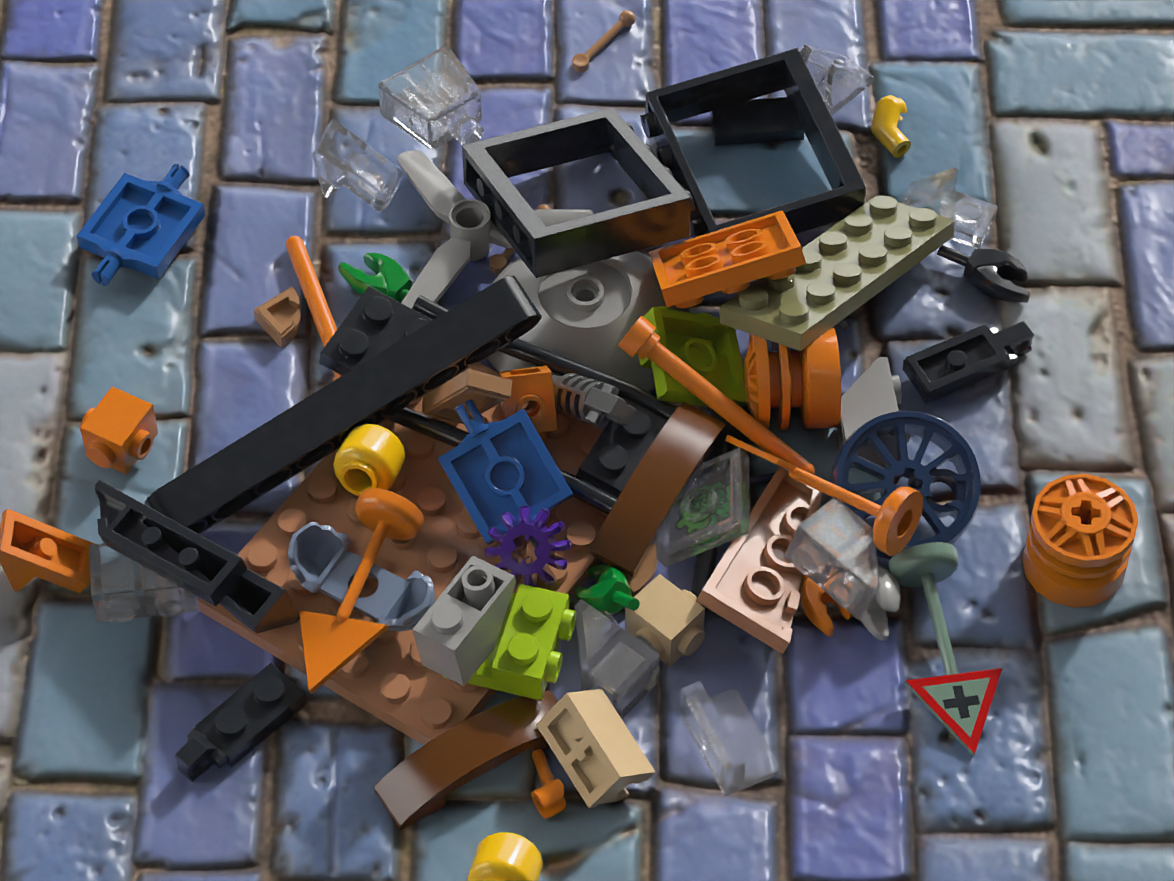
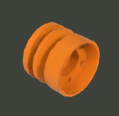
M832 327L801 351L789 350L787 346L773 341L772 351H768L766 339L749 333L748 349L743 364V379L746 405L751 416L768 429L770 409H774L778 429L787 430L791 418V408H799L801 420L806 429L838 428L841 415V370L835 329Z
M1089 474L1065 475L1049 482L1036 496L1022 557L1025 576L1036 592L1053 603L1073 608L1095 606L1110 599L1122 586L1139 522L1135 504L1122 488L1106 478Z

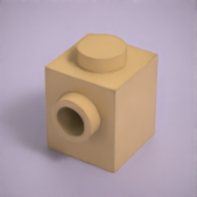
M659 574L634 597L640 602L639 608L635 611L625 608V633L634 639L636 645L644 654L649 657L656 656L671 667L683 654L685 656L693 654L703 642L705 637V608L696 601L697 597L688 590H680Z

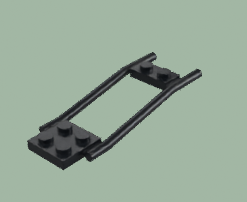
M369 286L321 351L319 363L343 376L449 310L422 295L418 296L411 309ZM520 339L514 340L498 351L537 367L548 366L552 373L560 376L575 373L613 385L620 390L617 396L622 398L627 405H631L636 409L628 426L612 422L607 424L579 467L576 475L559 469L575 498L608 515L650 445L678 407L667 401L658 400L657 396L632 383ZM408 407L388 418L391 422L453 447L459 446L469 434L467 431Z

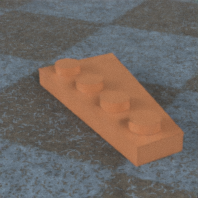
M779 466L696 601L783 654L791 640L793 631L791 629L792 620L798 608L800 583L807 567L809 557L807 551L809 542L814 534L822 492L792 479L789 476V470Z

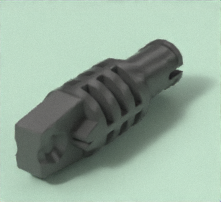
M575 373L565 374L561 377L552 374L555 409L559 414L598 427L607 421L624 426L629 425L636 409L631 405H627L622 398L617 396L620 391L619 388Z

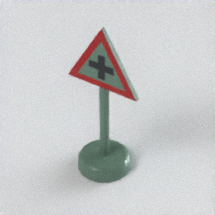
M943 542L916 545L894 555L889 561V571L897 579L900 586L924 588L946 675L905 680L904 684L966 750L974 756L1002 668L958 673L936 588V583L950 577L957 570V550L952 544Z

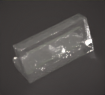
M701 681L681 689L680 715L724 797L779 774V764L737 690L732 689L709 698Z

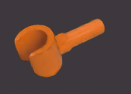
M537 749L532 752V758L542 787L532 791L531 796L540 815L547 819L566 809L567 804L563 797L565 789L563 783L552 775L544 751Z

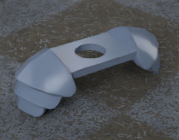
M310 522L294 533L288 548L289 566L299 583L312 593L321 592L340 603L343 602L362 557L348 551L351 540L347 534L337 533L331 526H320L317 522ZM373 564L369 576L374 577L378 581V588L369 597H358L353 609L377 621V623L386 624L388 626L387 630L400 632L412 630L435 602L434 585L429 576H423L419 571L415 570L405 580Z

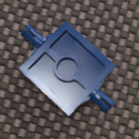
M174 164L164 179L159 182L142 180L124 173L77 234L79 248L104 258L92 272V278L98 284L102 282L103 286H108L111 279L122 267L131 268L159 279L205 217L204 203L188 198L178 191L190 175L183 165L179 168V164Z
M470 399L465 401V404L473 416V420L470 419L462 404L455 408V412L458 413L469 434L459 446L439 456L437 459L484 541L489 546L497 541L487 534L489 528L497 527L507 532L500 518V515L504 512L511 513L519 523L520 506L528 505L532 512V522H534L537 513L541 509L546 508L550 511L571 499L574 495L524 408L502 421L486 424L474 400ZM535 538L530 539L536 549L539 546L538 541Z

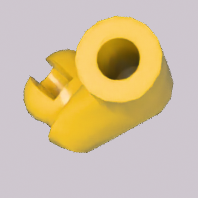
M888 95L881 98L875 105L871 132L893 157L899 158L906 154L911 147V142L897 128L898 122L903 119L900 114L907 113V107L901 98Z

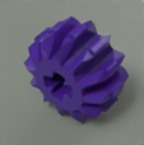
M528 505L520 506L518 512L519 523L511 513L504 512L500 515V518L507 532L497 527L489 528L487 534L492 539L501 543L500 546L486 548L485 556H501L502 562L495 566L504 571L507 569L511 570L510 574L514 575L516 579L515 587L519 584L522 575H524L525 585L537 587V573L548 586L556 582L555 574L549 565L560 570L567 569L569 562L555 554L556 551H565L572 548L570 540L555 541L554 535L562 532L565 528L563 521L556 522L549 528L545 527L550 511L543 508L537 513L534 522H532V512ZM522 535H525L526 541L533 538L538 541L539 546L534 550L537 559L534 562H531V556L522 559L517 552L523 546L519 539Z

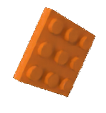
M783 210L649 252L666 307L676 305L677 308L695 306L704 300V296L718 291H722L724 294L743 291L750 286L751 281L767 276L771 280L788 277L797 271L796 267L806 264L802 247Z

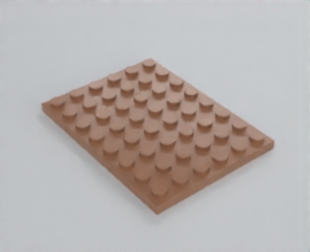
M477 363L469 368L499 377L498 372L481 363ZM423 397L407 406L410 409L425 414L421 412ZM527 401L522 409H531L535 401ZM502 402L481 415L485 416L489 422L504 420ZM556 411L558 430L547 431V438L542 441L557 467L576 475L579 467L603 430L595 425L561 415ZM430 416L432 418H435L437 420L460 428L464 431H467L464 424ZM386 419L378 425L389 429L395 434L404 446L405 452L402 469L388 491L401 495L415 504L422 512L424 522L419 533L414 538L409 540L385 538L374 564L405 580L415 570L419 571L423 576H429L434 585L436 601L472 556L494 566L502 562L500 555L494 557L485 556L486 548L500 546L501 542L496 541L487 546L437 459L455 447ZM339 449L324 457L237 554L243 559L249 570L286 589L298 614L299 610L336 616L342 603L321 592L312 593L299 583L289 566L288 548L292 535L310 522H317L320 526L329 525L337 533L347 534L351 540L348 551L363 558L374 533L357 518L355 505L359 496L346 490L335 475L333 463ZM575 497L550 510V516L545 526L549 528L554 523L563 521L565 524L564 530L554 535L556 542L570 540L572 548L565 551H556L555 555L566 559L569 565L565 570L556 569L549 565L555 574L556 582L548 586L537 573L538 588L568 594L569 601L575 595L576 587H581L590 576L588 570L592 566L599 565L601 562L600 559L590 555L589 550L606 520L607 514ZM522 535L519 539L523 546L517 552L522 559L531 556V562H534L537 559L534 554L535 547L531 540L526 541L525 535ZM368 575L359 598L369 597L376 592L378 581L374 577ZM522 575L519 584H525L524 575ZM519 584L514 588L513 593H517ZM201 598L197 599L200 612L307 675L300 620L291 625L257 634L251 631L221 604L215 607ZM354 609L349 617L350 619L377 623V621ZM386 630L323 684L325 687L422 745L427 744L450 728L480 713L497 691L468 683L462 686L451 679L443 678V675L423 666L412 630L401 632Z

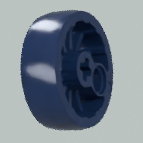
M916 411L886 413L872 418L858 427L840 449L832 467L830 482L855 494L880 492L881 497L874 503L882 506L889 494L900 487L895 485L900 478H908V486L920 491L923 495L922 516L935 532V536L920 540L916 528L903 550L932 542L954 544L971 524L981 496L979 466L971 447L963 436L945 421ZM905 433L918 435L922 439L913 460L908 458ZM886 434L895 435L898 461L894 459L879 436ZM931 441L940 447L944 453L923 466L921 460ZM870 445L886 468L857 456L856 452L861 447ZM946 461L954 464L957 473L949 469L937 468ZM852 467L879 478L881 481L851 484L848 481L849 469ZM942 482L948 485L953 492V501L945 505L935 503L932 500L930 484ZM831 497L835 515L846 534L864 550L875 556L891 560L894 555L889 556L881 552L873 543V528L864 521L870 514L864 511L859 512L855 507ZM951 516L954 521L950 526L946 527L939 518Z

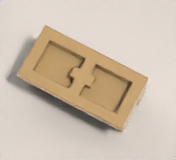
M602 689L566 693L536 724L588 808H595L598 804L616 802L628 797L630 794L625 788L627 785L647 781L655 773L652 765Z

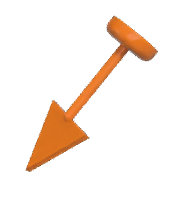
M727 435L725 441L789 470L788 473L792 479L876 517L873 526V543L878 550L889 556L896 555L904 549L918 526L923 509V495L916 489L899 487L889 494L881 506Z
M368 488L361 491L356 502L355 512L357 518L374 533L337 615L332 616L299 610L308 689L311 694L388 629L386 624L350 619L349 617L384 539L409 540L414 538L419 533L424 522L423 514L415 504L392 491Z

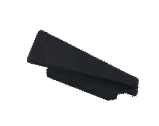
M101 480L95 484V492L100 502L101 516L100 519H97L98 534L106 546L216 607L218 604H221L251 631L257 634L291 625L300 620V616L286 589L249 570L240 556Z

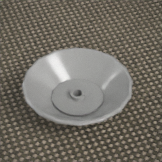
M635 251L535 278L522 259L518 258L509 263L494 280L493 283L507 276H515L542 315L539 323L518 339L632 383L648 392L655 389L652 369L641 367L639 357L636 354L632 358L617 346L641 315L644 316L652 307L666 306L650 257ZM676 305L670 306L673 310L690 313L689 307L677 308ZM499 351L486 358L498 373L504 370L537 367Z

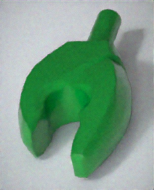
M366 253L363 257L366 266L376 273L373 276L367 275L362 269H356L345 262H341L338 265V270L342 277L360 295H363L370 286L401 303L412 287V281L403 267L394 259L383 254Z
M600 564L592 566L588 573L597 581V584L588 589L584 587H576L575 589L577 600L581 606L596 616L615 614L623 607L635 611L640 606L639 600L632 597L625 575L619 569L610 565Z

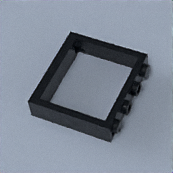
M798 48L646 92L645 114L640 115L641 124L648 139L654 137L658 146L656 148V155L659 162L664 167L666 166L670 169L673 178L684 190L687 189L693 198L695 210L690 211V233L692 238L783 210L794 233L798 234L840 221L865 203L867 187ZM784 90L832 190L716 225L670 123Z
M613 107L462 145L464 185L476 200L485 203L489 207L491 220L535 278L690 237V211L695 210L690 192L687 189L684 190L673 178L670 169L666 166L664 167L654 156L651 147L640 140L631 124L625 122ZM609 152L649 200L546 227L508 178Z

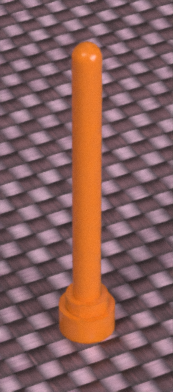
M291 236L286 241V249L319 336L325 347L337 331V327L302 238ZM334 372L335 377L333 381L340 378L342 375Z
M642 315L617 346L632 358L635 354L642 360L645 357L649 358L766 453L814 475V466L662 345L659 342L661 337L654 332L657 327Z

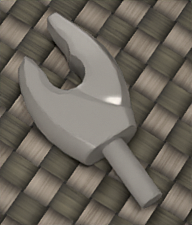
M862 550L859 553L863 572L856 581L858 592L857 610L862 623L868 631L878 640H887L889 629L887 626L886 610L896 612L899 609V583L887 569L874 565L870 552Z

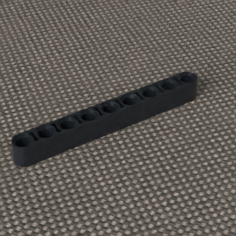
M515 276L504 277L161 486L147 497L144 504L188 529L201 534L339 449L347 434L356 426L380 424L427 393L523 336L539 323L542 315Z

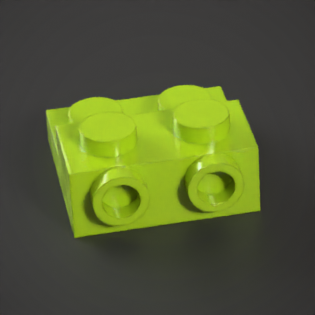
M666 306L652 307L643 316L657 327L654 332L661 337L659 342L736 404L743 407L746 406L743 366L735 328L721 324L720 317H714L709 313L695 314L673 310ZM639 357L640 366L651 368L653 371L658 400L683 403L684 401L690 405L709 407L649 358L645 357L642 360Z
M519 584L517 593H512L494 649L467 683L542 701L547 683H556L559 677L563 654L558 652L561 640L569 641L574 630L576 611L569 610V595Z

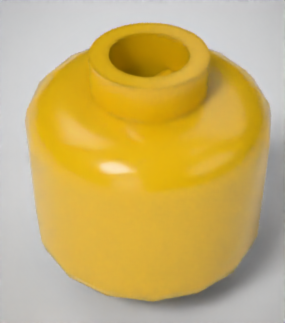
M374 424L356 426L347 434L336 453L333 463L335 475L346 490L357 496H360L361 491L368 488L389 490L402 469L405 460L404 446L395 434L382 426Z
M498 832L488 835L478 844L467 881H538L543 867L541 853L532 842L521 835L509 832Z

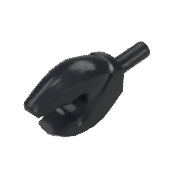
M945 245L940 246L937 255L964 266L963 276L984 294L998 300L1028 303L1030 292L1015 285L1011 280L1000 277L1005 276L1020 282L1027 280L1028 276L1025 267L1012 255L997 249L975 248L971 256H968Z

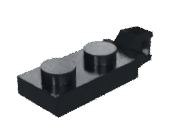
M1025 321L1001 331L997 327L989 328L987 324H984L907 356L903 360L902 370L927 404L1009 369V367L1018 362L1019 357L1032 350L1031 344L1034 334Z
M270 663L195 725V728L187 735L188 742L175 754L178 770L193 782L213 764L218 768L228 764L232 768L307 703L306 693L276 666Z

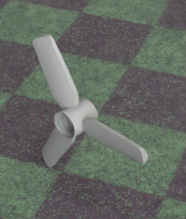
M418 150L405 151L397 156V163L435 215L449 223L450 239L437 248L402 301V304L411 309L419 295L437 303L467 263L486 257L492 249V244L504 248H512L491 220L489 207L479 200L465 199L430 159ZM533 210L546 227L593 215L591 210Z

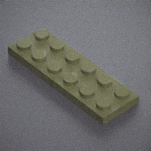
M875 196L804 246L802 251L806 264L796 267L797 271L794 274L776 280H771L768 276L760 278L747 289L739 292L720 306V323L801 351L954 237L955 220L937 215L932 209L915 208L899 203L890 196Z

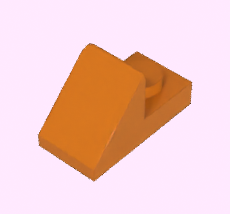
M6 509L2 513L0 524V564L14 591L19 592L35 577L79 594L90 585L95 543L10 509Z

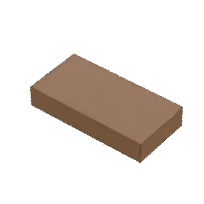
M467 369L424 395L421 412L425 413V415L463 424L458 413L455 412L457 406L462 404L470 419H473L465 401L473 399L479 412L482 414L511 397L512 380Z

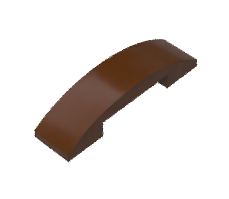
M683 401L661 429L634 470L590 547L589 554L633 577L655 542L663 522L700 464L703 465L725 430L726 424Z
M548 690L544 692L542 701L521 696L470 717L429 741L399 763L374 786L375 794L400 830L410 826L446 806L445 795L528 749L531 753L537 749H542L543 751L549 749L550 746L536 724L558 700Z

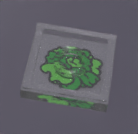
M741 448L732 450L698 466L657 534L656 558L665 567L750 533L749 456Z

